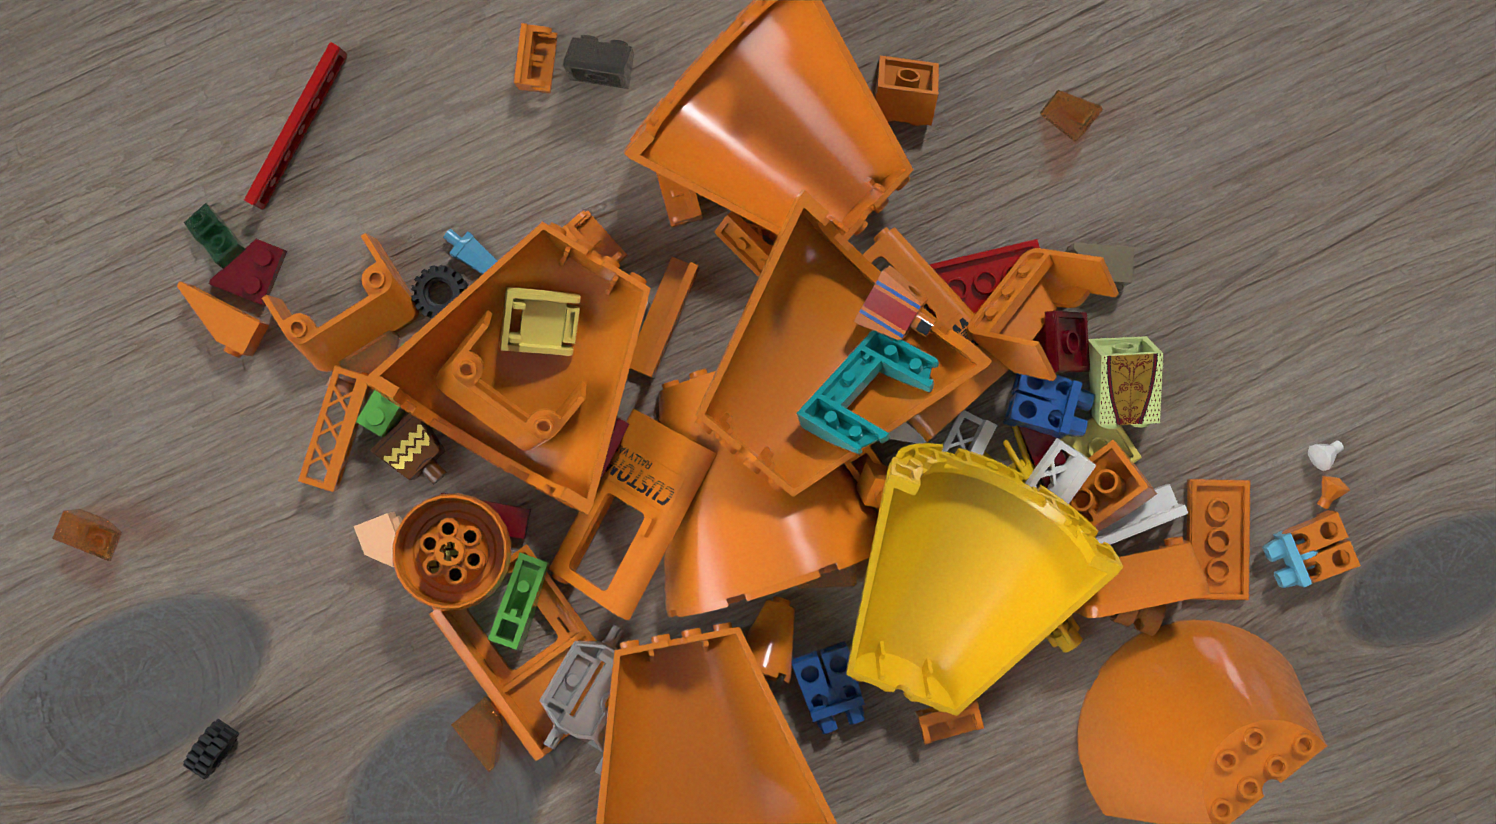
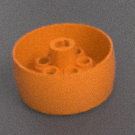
M460 493L440 494L427 498L414 506L402 519L396 530L392 545L393 566L396 576L404 589L417 601L429 607L446 611L463 610L478 605L489 598L502 584L511 561L510 536L499 514L487 503L473 496ZM447 522L452 523L455 527L454 532L450 535L444 534L442 530L443 525ZM469 530L474 531L477 535L476 540L472 543H468L464 539L465 533ZM429 537L434 538L436 541V546L432 550L425 548L426 540ZM449 543H454V549L459 551L456 558L451 557L452 560L450 561L445 558L446 554L443 550L445 546L449 547ZM476 553L479 555L480 562L478 565L472 566L469 564L468 557L470 554ZM432 560H436L440 565V569L436 573H432L428 568V564ZM454 568H458L462 573V577L458 581H453L450 578V571Z

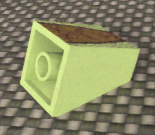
M1147 336L1088 339L1090 392L1095 394L1091 410L1092 417L1097 424L1106 429H1116L1120 425L1131 424L1134 427L1143 428L1148 427L1151 423H1160L1163 352Z

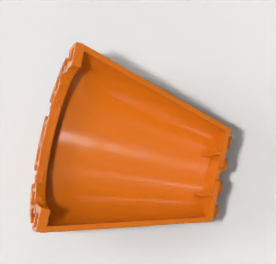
M752 0L735 17L734 22L724 32L722 31L674 83L675 86L664 98L660 99L630 138L631 142L625 147L624 154L629 159L778 235L796 196L802 190H806L830 212L826 217L848 241L853 234L857 236L867 227L868 222L865 219L872 211L877 214L889 203L887 198L895 189L899 191L909 182V175L914 169L822 0Z
M802 190L792 204L696 413L698 419L695 421L707 434L710 435L712 431L716 432L714 436L730 453L734 455L739 451L737 455L744 460L743 463L758 475L762 471L770 477L767 483L778 493L782 494L785 490L792 497L857 455V453L838 447L803 429L796 413L872 331V329L857 324L854 320L882 273L839 233L838 229L826 217L830 212L806 190ZM924 308L921 312L936 321L928 336L924 337L915 330L910 329L902 340L938 359L939 366L932 368L929 378L934 381L932 391L927 392L879 372L847 407L848 410L888 433L987 368L992 362L970 340L959 335L954 330H948L940 320Z
M541 222L373 370L364 382L401 409L428 426L447 435L448 438L503 471L511 473L553 499L588 515L593 508L651 288L646 285L647 281L634 272H631L629 275L619 269L621 265L608 256L600 259L593 255L592 251L594 248L585 241L578 239L575 242L565 236L567 232L559 225L552 222L550 225ZM506 287L568 292L581 296L580 303H567L580 308L575 344L562 342V345H570L574 348L573 355L500 350L499 342ZM512 307L509 332H519L522 309H514ZM487 310L493 313L489 327L470 350L476 353L483 361L484 371L480 379L531 415L540 408H548L556 412L581 381L587 384L586 399L560 431L548 441L531 450H523L514 445L442 393L436 383L441 367Z
M706 368L689 373L690 380L679 383V380L676 379L661 384L663 390L658 392L659 423L717 453L664 553L665 599L668 617H684L728 607L729 604L740 602L743 599L750 601L820 578V574L828 573L835 569L841 570L870 557L878 512L874 507L864 505L856 489L857 481L844 463L792 497L785 490L780 494L767 483L770 477L764 472L760 471L757 475L743 463L744 460L737 455L739 451L733 455L725 449L714 436L716 432L712 431L709 435L695 423L698 419L696 413L716 372L708 373Z
M1192 619L1174 621L1171 624L1161 626L1153 636L1142 632L1124 643L1099 669V675L1091 689H1088L1078 722L1077 743L1079 761L1082 765L1087 787L1103 814L1156 824H1231L1264 797L1262 788L1266 781L1275 779L1282 783L1327 747L1294 668L1288 660L1272 645L1257 635L1242 628L1212 620Z
M731 622L713 625V632L701 634V628L682 631V638L671 640L670 634L651 637L652 643L639 645L638 639L620 643L621 649L614 650L596 824H837L740 627L732 628Z

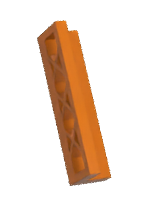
M733 211L727 214L714 231L759 277L774 246L767 244L763 240L762 235L768 236L775 244L778 234L754 222L753 224L746 223Z
M671 257L639 333L630 369L652 378L655 377L700 270L699 265Z
M337 365L334 366L299 475V482L331 492L339 489L359 427V423L356 420L365 407L371 387L364 382L369 375L368 373H359ZM340 374L356 379L353 391L344 396L341 395L337 387ZM335 392L338 399L332 401L333 394ZM351 396L349 404L347 406L344 399ZM340 402L345 411L344 420L333 425L327 413L330 406ZM326 422L329 428L322 431L324 423ZM342 425L338 435L335 428ZM331 431L336 440V445L333 450L324 454L318 441L320 435ZM315 451H317L319 457L313 459ZM332 454V457H331V460H330V463H329L328 460H327V458H326V456ZM320 459L327 469L324 481L308 477L311 464Z

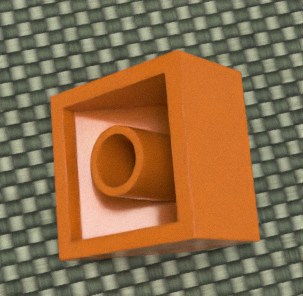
M880 55L874 97L888 122L900 121L915 126H932L938 99L939 63Z

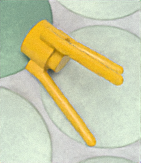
M1016 425L1015 427L1012 426L1023 459L1019 460L1008 440H1004L1003 445L1013 462L1008 467L1024 475L1022 482L1025 483L1035 469V466L1030 460L1024 440ZM984 451L983 456L993 459L986 451Z
M1072 615L1053 631V635L1050 633L1046 637L1053 648L1059 646L1064 653L1075 649L1083 641V638L1078 633L1080 627Z

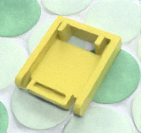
M506 287L499 342L500 350L573 355L574 348L570 345H562V342L575 344L580 308L567 303H580L581 296L568 292ZM512 307L514 309H522L519 332H509Z

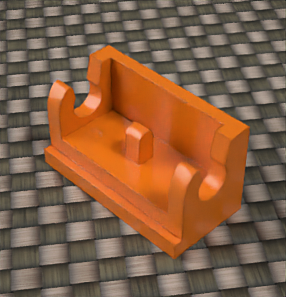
M521 23L514 83L519 90L551 93L558 34L552 32V28Z
M656 173L671 228L702 220L703 217L696 193Z
M583 210L562 227L567 232L566 236L575 242L580 239L594 248L592 254L600 259L608 256L620 263L628 256L589 211L585 212Z
M977 700L973 701L958 716L947 712H939L933 707L915 711L925 745L973 730L984 729Z

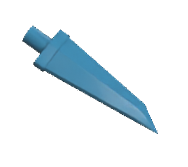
M452 229L445 233L443 238L454 246L449 254L479 273L484 274L497 262L470 232H467L463 237L459 236Z

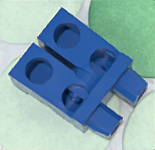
M1016 373L1011 392L1013 396L1009 399L1003 424L1025 427L1043 434L1053 435V437L1059 439L1065 436L1082 437L1086 432L1088 423L1087 420L1074 417L1075 409L1079 408L1089 411L1093 405L1095 394L1082 389V382L1071 381L1059 375H1056L1057 377L1054 381Z
M845 641L820 649L830 679L828 681L825 679L816 651L792 659V666L812 720L817 722L823 734L838 729L834 718L835 714L845 711L849 725L865 720L862 707L865 703L859 683L846 675L850 653Z

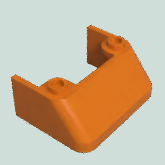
M367 233L361 235V238L376 260L374 264L365 269L361 279L362 285L369 296L326 323L317 327L313 319L308 315L301 313L292 315L282 299L270 295L262 297L286 338L320 371L333 372L334 366H344L411 324L418 317L419 310L415 307L416 302L412 301V293L378 239Z
M1042 248L1031 249L1018 259L970 320L968 330L978 344L1014 373L1054 381L1057 376L1040 343L1033 341L1045 324V312L1055 311L1057 307L1076 308L1086 300L1090 293L1117 297L1119 292L1103 257Z
M487 310L441 367L436 383L442 393L514 445L523 450H531L548 441L560 431L586 399L587 384L581 381L556 412L548 408H540L531 415L480 379L484 371L483 361L476 353L470 350L489 327L493 313Z
M1182 536L1164 539V545L1159 546V549L1120 556L1119 559L1123 565L1121 571L1075 612L1086 618H1099L1198 598L1210 594L1207 579L1190 541L1183 540Z

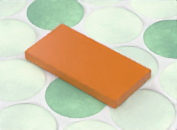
M1187 479V541H1190L1210 591V594L1193 599L1249 600L1250 480Z

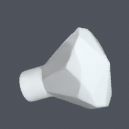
M1335 441L1330 445L1314 444L1309 446L1308 456L1313 465L1322 471L1330 470L1336 455L1344 450V446L1340 441Z

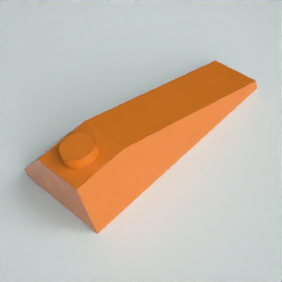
M1113 439L1088 458L1096 467L1069 505L1084 516L1098 531H1101L1135 511L1157 495V492Z

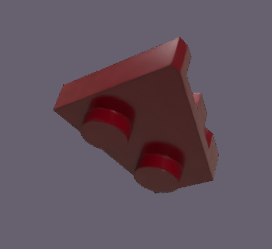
M255 239L213 276L208 284L266 306L262 297L270 295L287 251Z

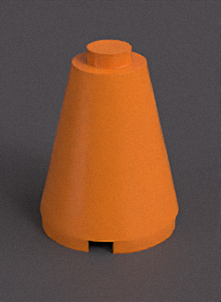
M774 596L773 601L766 600L745 639L765 679L776 682V678L780 676L784 677V684H789L792 668L795 608L790 606L791 601Z

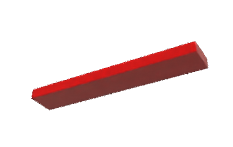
M332 42L328 44L245 196L244 201L259 209H265L348 54L338 45Z

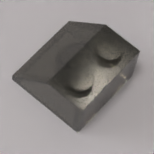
M581 35V39L572 37L564 57L563 67L572 81L629 89L634 52L627 42L621 40H611L610 43L599 42V39L594 36Z

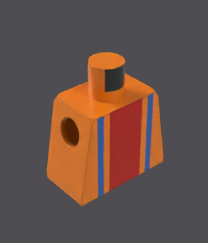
M891 266L882 271L854 320L859 325L897 340H902L910 329L927 337L936 321L921 312L928 300L927 296Z

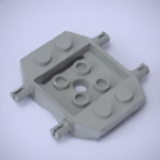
M613 624L607 637L602 642L574 641L539 700L554 723L551 732L544 742L546 746L555 750L563 734L567 735L569 733L604 752L608 715L605 702L610 697L614 650L618 649L615 645L624 632L621 628ZM600 662H605L585 698L580 703L575 715H569ZM603 757L594 770L599 775H601Z

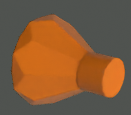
M1322 476V496L1317 504L1325 509H1329L1334 500L1348 493L1350 489L1340 478Z

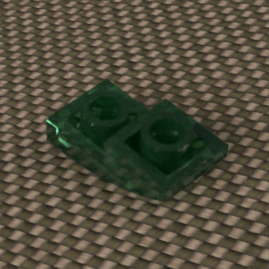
M207 203L184 222L195 240L205 247L214 262L223 269L245 250V247L231 229Z

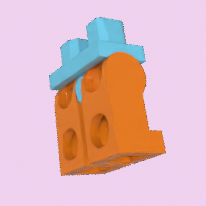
M1330 510L1321 512L1316 515L1317 517L1273 534L1275 539L1262 546L1265 556L1270 562L1283 558L1286 564L1285 568L1274 572V577L1279 587L1286 588L1295 585L1307 587L1312 583L1361 566L1351 541L1345 540V538H1348V534L1338 512Z

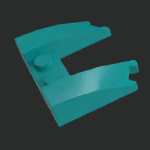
M872 330L796 413L800 425L803 429L817 437L857 454L863 453L862 448L878 440L884 443L890 439L888 432L848 410L847 407L879 372L902 383L931 392L934 387V381L929 378L932 368L939 366L938 359L903 340H897Z

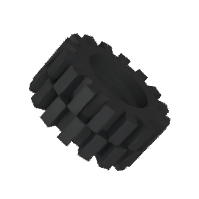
M433 265L428 270L423 269L421 271L422 275L420 277L416 276L414 279L417 282L411 288L414 291L412 301L416 302L415 307L423 315L434 318L467 288L468 283L462 278L463 276L452 268L443 265L438 267ZM437 282H446L452 290L450 300L442 305L435 304L430 298V290Z
M220 719L212 722L210 727L208 726L205 729L204 734L200 735L199 740L194 743L192 750L188 752L183 766L201 778L207 779L221 765L223 759L228 756V752L232 750L233 744L238 739L239 732Z

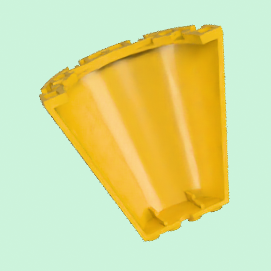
M918 443L901 448L888 466L846 675L856 681H864L877 686L885 692L894 693L896 689L902 690L904 696L912 702H920L933 707L939 712H947L958 716L1121 571L1123 565L1110 544L1098 542L1095 537L1099 531L1084 516L1041 484L1038 489L1034 486L1030 487L1022 482L1024 479L1022 473L978 453L958 448L956 453L953 454L942 451L944 448L943 444Z

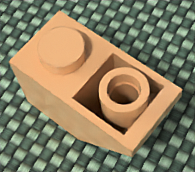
M390 512L354 526L364 555L394 567L392 562V545L396 530L402 521L400 516H396L395 512Z

